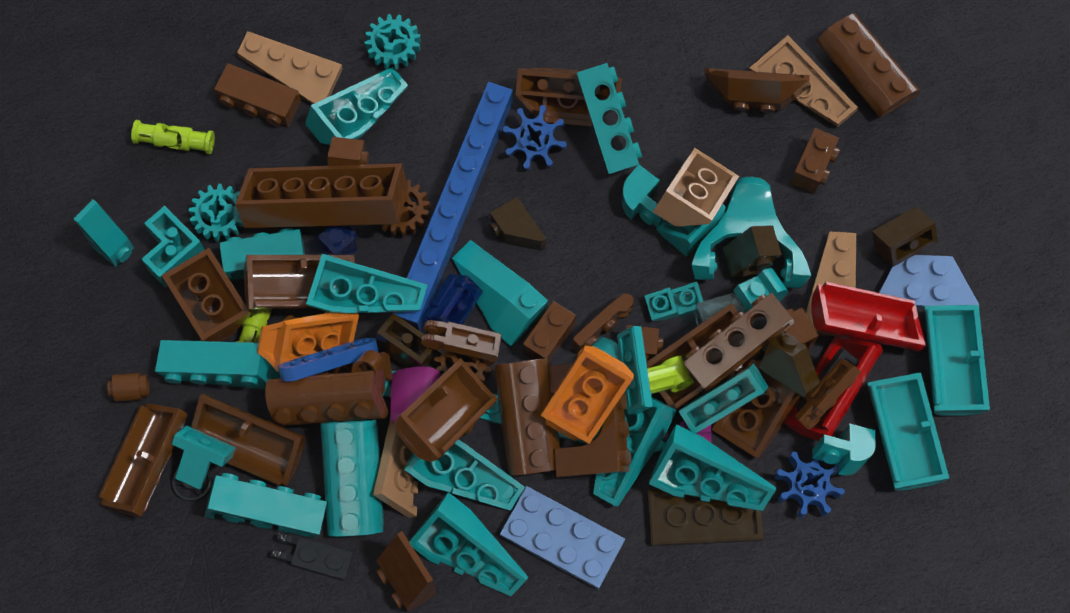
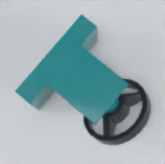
M187 425L174 435L172 445L184 450L179 468L174 473L172 480L175 493L181 499L191 502L204 498L212 487V476L208 470L210 463L212 462L221 467L224 466L233 457L236 447ZM206 475H208V486L202 493L200 489H202ZM184 485L189 490H195L199 496L193 498L185 497L178 492L176 486Z

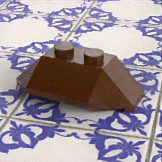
M556 68L518 69L516 96L535 117L539 115L540 106L544 105L547 110L543 118L545 122L556 123L559 119H563L564 124L593 125L577 72H580L579 70ZM617 77L618 82L614 83L617 93L621 92V77ZM601 84L596 87L595 96L598 99L605 100L609 97L610 89L607 85ZM607 110L603 114V117L607 115L611 110Z
M705 68L706 80L728 106L733 107L737 111H748L749 108H756L763 113H774L775 110H782L810 86V75Z

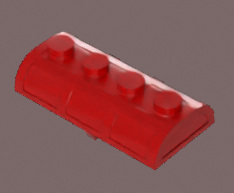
M826 281L823 285L818 284L816 286L811 302V313L816 330L910 349L912 351H921L925 347L917 308L913 300Z
M836 334L815 369L817 376L821 374L840 347L860 361L857 368L861 373L856 377L854 384L846 388L837 399L833 408L829 409L813 428L807 429L794 417L798 413L796 408L785 424L800 435L819 441L824 434L833 437L835 430L847 413L861 386L866 381L877 359L880 357L883 351L880 344Z

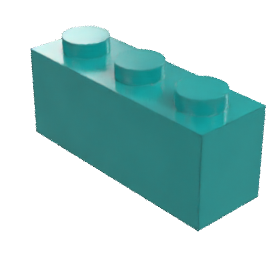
M286 228L280 230L279 233H257L250 238L232 237L227 239L226 242H220L223 270L230 281L244 279L246 255H305L300 229Z
M753 363L686 404L679 413L691 432L698 433L764 393L768 385Z

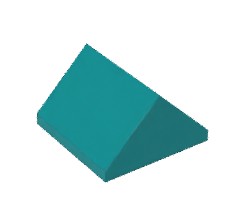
M722 203L710 224L674 226L665 220L657 228V231L687 257L709 232L718 225L726 207Z

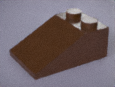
M752 359L748 366L754 363L768 385L766 391L716 421L712 428L713 431L757 459L760 458L802 397L760 369L759 366L762 359Z
M402 531L399 532L377 559L380 568L376 572L384 585L390 582L395 590L391 596L399 609L405 606L406 610L410 612L435 596L437 592L429 572Z

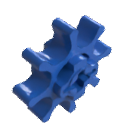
M544 105L540 106L539 115L534 119L526 118L522 108L517 109V113L522 119L521 126L517 129H511L508 126L503 127L505 134H511L517 138L515 146L506 149L507 156L511 157L518 151L525 153L527 156L524 163L525 170L531 169V161L535 157L544 158L547 166L552 167L553 162L548 157L549 150L552 147H560L563 150L567 148L565 141H557L553 137L554 131L564 126L563 119H559L554 124L546 123L543 120L547 111ZM529 129H532L537 136L540 135L541 147H538L537 143L531 140Z
M792 452L788 457V461L793 465L794 472L788 473L779 469L774 475L776 480H783L789 486V491L782 493L778 497V501L783 503L788 498L796 499L800 504V510L797 514L798 518H803L806 515L807 505L810 504L817 506L822 516H827L831 508L826 504L825 496L832 495L839 499L845 493L843 488H836L830 483V476L838 473V465H835L830 470H825L819 465L817 459H813V454L811 456V463H803L799 459L797 452ZM814 481H817L814 486L811 484L808 486L806 485L804 487H801L804 484V482L812 483Z

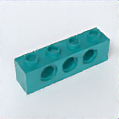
M605 63L577 72L608 173L611 174L639 165L638 158H641L642 154L638 142L632 143L630 133H633L634 129L630 117L624 118L622 108L626 107L622 92L617 93L614 83L618 82L614 66L609 68L608 64ZM604 84L609 87L610 95L607 99L600 100L595 96V89L598 85ZM607 110H614L618 114V120L613 125H608L603 121V114ZM616 135H621L626 139V145L621 150H615L611 146V139Z

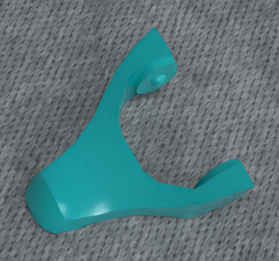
M746 176L739 178L735 182L726 213L718 225L701 241L692 262L695 279L713 280L714 272L717 270V263L715 262V252L711 251L716 244L725 238L738 237L751 226L769 225L774 227L779 247L785 258L784 267L780 273L784 286L801 289L811 277L807 261L801 249L784 231L776 216L771 187L765 180Z

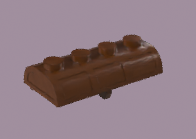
M856 13L836 22L818 38V44L880 118L920 94L919 88L904 73L898 63L894 61Z
M246 255L244 262V292L247 309L313 308L306 306L321 255ZM329 255L355 263L354 255Z
M730 303L647 361V368L659 366L666 360L676 356H682L685 362L688 359L686 357L687 354L698 346L702 348L709 343L708 338L719 329L724 331L731 325L730 320L738 314V311ZM742 334L734 335L730 341L731 346L740 347L743 345L745 337ZM719 351L711 353L709 363L712 365L719 364L722 361L723 354ZM691 372L690 374L694 382L686 389L678 392H672L671 389L660 391V394L670 407L677 409L705 390Z
M460 358L397 418L395 428L401 440L418 458L432 462L439 459L498 399Z
M549 358L495 365L494 372L506 465L509 475L556 470L555 449L561 448L559 432L546 425V419L541 416L542 411L553 396L550 393Z
M374 371L329 375L328 373H322L321 375L308 376L295 381L268 379L266 383L265 396L267 407L274 423L280 427L329 422L385 419L388 415V409Z
M202 394L199 397L191 426L193 429L236 447L233 457L227 464L279 486L281 484L287 486L294 476L306 437L280 427L268 420L254 416L206 394Z
M149 403L146 406L140 405L98 496L103 499L101 505L125 515L142 518L143 513L148 508L151 495L160 481V475L165 464L171 457L174 447L172 445L174 435L183 428V424L188 416L186 412L179 408Z

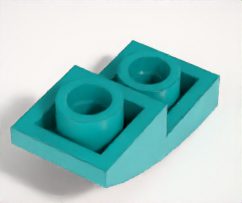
M697 282L673 290L669 287L645 295L653 322L706 309Z

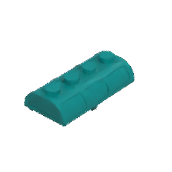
M979 305L924 306L934 414L941 416H968L989 411Z
M921 373L868 382L867 386L894 490L905 491L922 488L948 480L947 467Z
M376 420L321 423L328 536H356L383 532V502L373 495L380 467L378 425Z

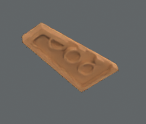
M248 31L237 52L239 58L263 74H268L276 82L298 90L300 98L312 104L331 96L343 70L342 64Z
M788 35L749 68V71L810 75L809 88L794 100L837 127L858 109Z
M830 231L806 309V315L813 327L811 302L818 284L823 285L826 281L856 288V233ZM816 330L818 335H836L834 333L821 332Z
M390 419L373 495L406 517H417V507L413 506V494L418 493V482L414 481V476L404 470L412 451L397 434L395 423Z

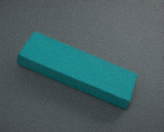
M632 326L617 334L620 360L634 374L633 380L625 390L628 414H638L652 408L653 405L641 326Z

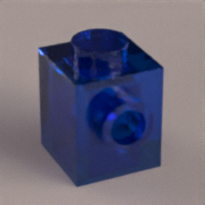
M349 225L330 226L318 236L321 248L327 255H353L358 251L356 242L358 236Z

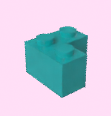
M163 206L144 223L151 236L159 244L145 255L142 261L148 271L166 288L168 285L162 275L204 251L201 242L170 210Z

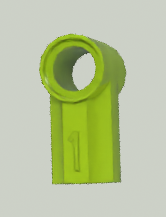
M682 356L670 358L659 366L647 368L651 394L671 389L672 392H678L686 389L694 382L688 368L684 364Z

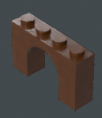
M573 363L549 366L551 394L555 393ZM623 393L604 421L599 436L593 442L580 447L555 449L557 477L629 472L631 453L627 448L629 425L625 420L624 409L627 407L625 393Z

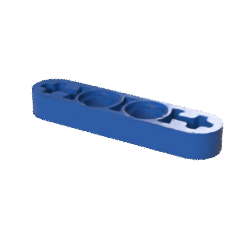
M362 338L281 363L278 366L281 381H295L356 362L361 354L367 350L378 352L377 341L375 338Z

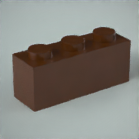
M227 63L214 88L216 96L222 105L228 108H233L234 106L242 109L245 114L251 117L260 116L265 118L268 123L274 126L283 125L289 127L301 104L298 90Z

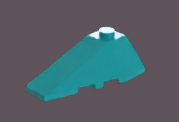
M391 67L311 105L305 124L320 143L330 145L332 137L358 139L407 89L408 85L397 71Z
M470 240L452 257L465 284L475 298V302L485 316L490 329L493 332L500 333L501 339L510 348L547 311L548 300L473 241Z
M322 254L306 306L330 313L420 311L428 285Z
M651 397L653 407L641 413L628 414L627 407L624 409L625 420L629 425V435L627 437V448L631 453L629 472L596 475L593 494L614 506H619L662 441L677 412L676 409Z
M677 424L663 447L649 481L650 485L673 496L684 497V494L701 497L702 501L710 502V499L726 501L731 506L763 511L776 491L775 486L702 436Z
M459 439L439 459L432 462L424 461L412 452L404 468L406 472L426 486L507 510L512 509L526 488Z
M449 492L434 508L409 541L411 546L429 561L438 565L440 562L455 568L454 572L461 575L464 572L478 578L481 584L509 596H512L528 578L525 572L476 515Z

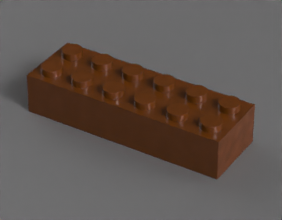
M402 163L249 168L235 205L244 228L399 224L409 187Z

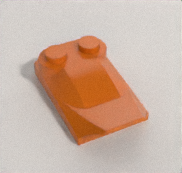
M326 311L324 314L262 326L257 352L279 372L278 366L281 363L354 341L359 314L330 313Z
M585 345L579 351L575 362L542 411L541 416L546 419V425L574 441L582 439L590 444L633 380L634 374L623 362L599 348Z

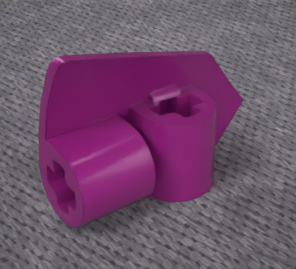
M425 366L405 368L392 374L390 419L396 423L397 418L441 377V373L434 368Z

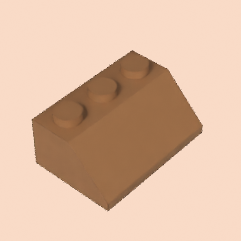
M694 148L653 212L674 226L710 224L739 176Z

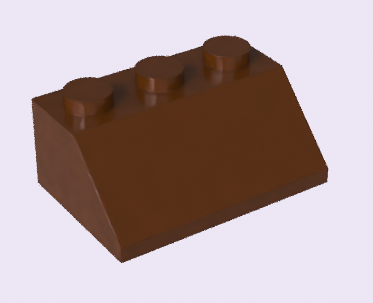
M210 248L162 275L202 341L223 342L231 337L251 314Z

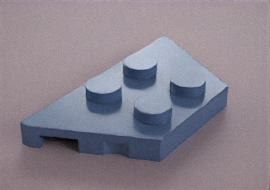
M914 255L892 267L879 292L913 300L917 309H924V306L979 305L953 256Z

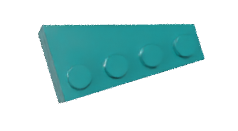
M160 341L155 372L164 377V380L169 383L179 384L181 381L201 385L215 384L266 390L268 379H280L279 372L264 357L258 354V343Z
M222 473V476L216 475L210 490L204 517L214 519L215 514L223 515L222 517L227 522L238 524V522H245L246 519L251 520L250 524L258 528L272 529L273 525H277L280 532L315 539L319 536L327 504L326 501L320 500L321 496L312 493H305L304 496L293 494V489L278 486L277 490L268 488L266 483L258 480H250L249 483L238 481L239 477L233 474Z

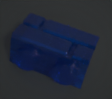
M449 274L430 303V307L422 315V319L425 322L435 320L462 325L482 295L483 290L467 275Z

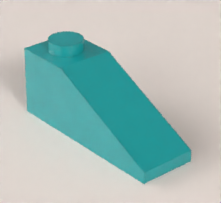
M92 200L74 220L92 248L116 267L120 262L122 263L130 257L134 247L128 237L99 204Z

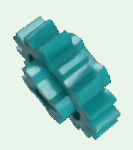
M388 14L386 21L379 17L378 25L371 23V32H366L365 34L367 40L365 41L366 50H368L369 58H374L376 65L384 62L385 69H388L390 64H394L395 69L399 68V63L408 66L407 59L415 60V52H420L419 43L421 38L420 34H417V26H411L409 18L403 22L401 15H398L395 20Z
M218 184L216 190H213L212 186L209 185L207 193L201 190L198 191L200 199L193 198L191 201L195 207L189 208V212L193 216L190 218L192 225H196V232L198 234L203 232L207 240L213 235L216 242H219L220 236H224L226 240L229 239V233L231 232L238 235L237 227H244L235 205L240 192L234 193L232 186L224 190L222 184ZM226 199L231 201L235 207L232 204H227ZM202 219H205V221H210L212 225L209 226L202 221Z

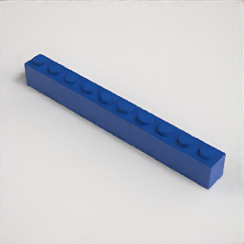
M491 82L487 83L407 276V279L428 285L420 311L393 312L419 331L512 107V89Z

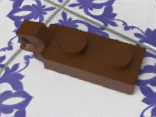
M840 359L820 381L819 387L805 398L807 403L794 417L807 429L813 428L820 422V417L835 405L837 398L846 388L854 384L856 377L861 371L845 359Z

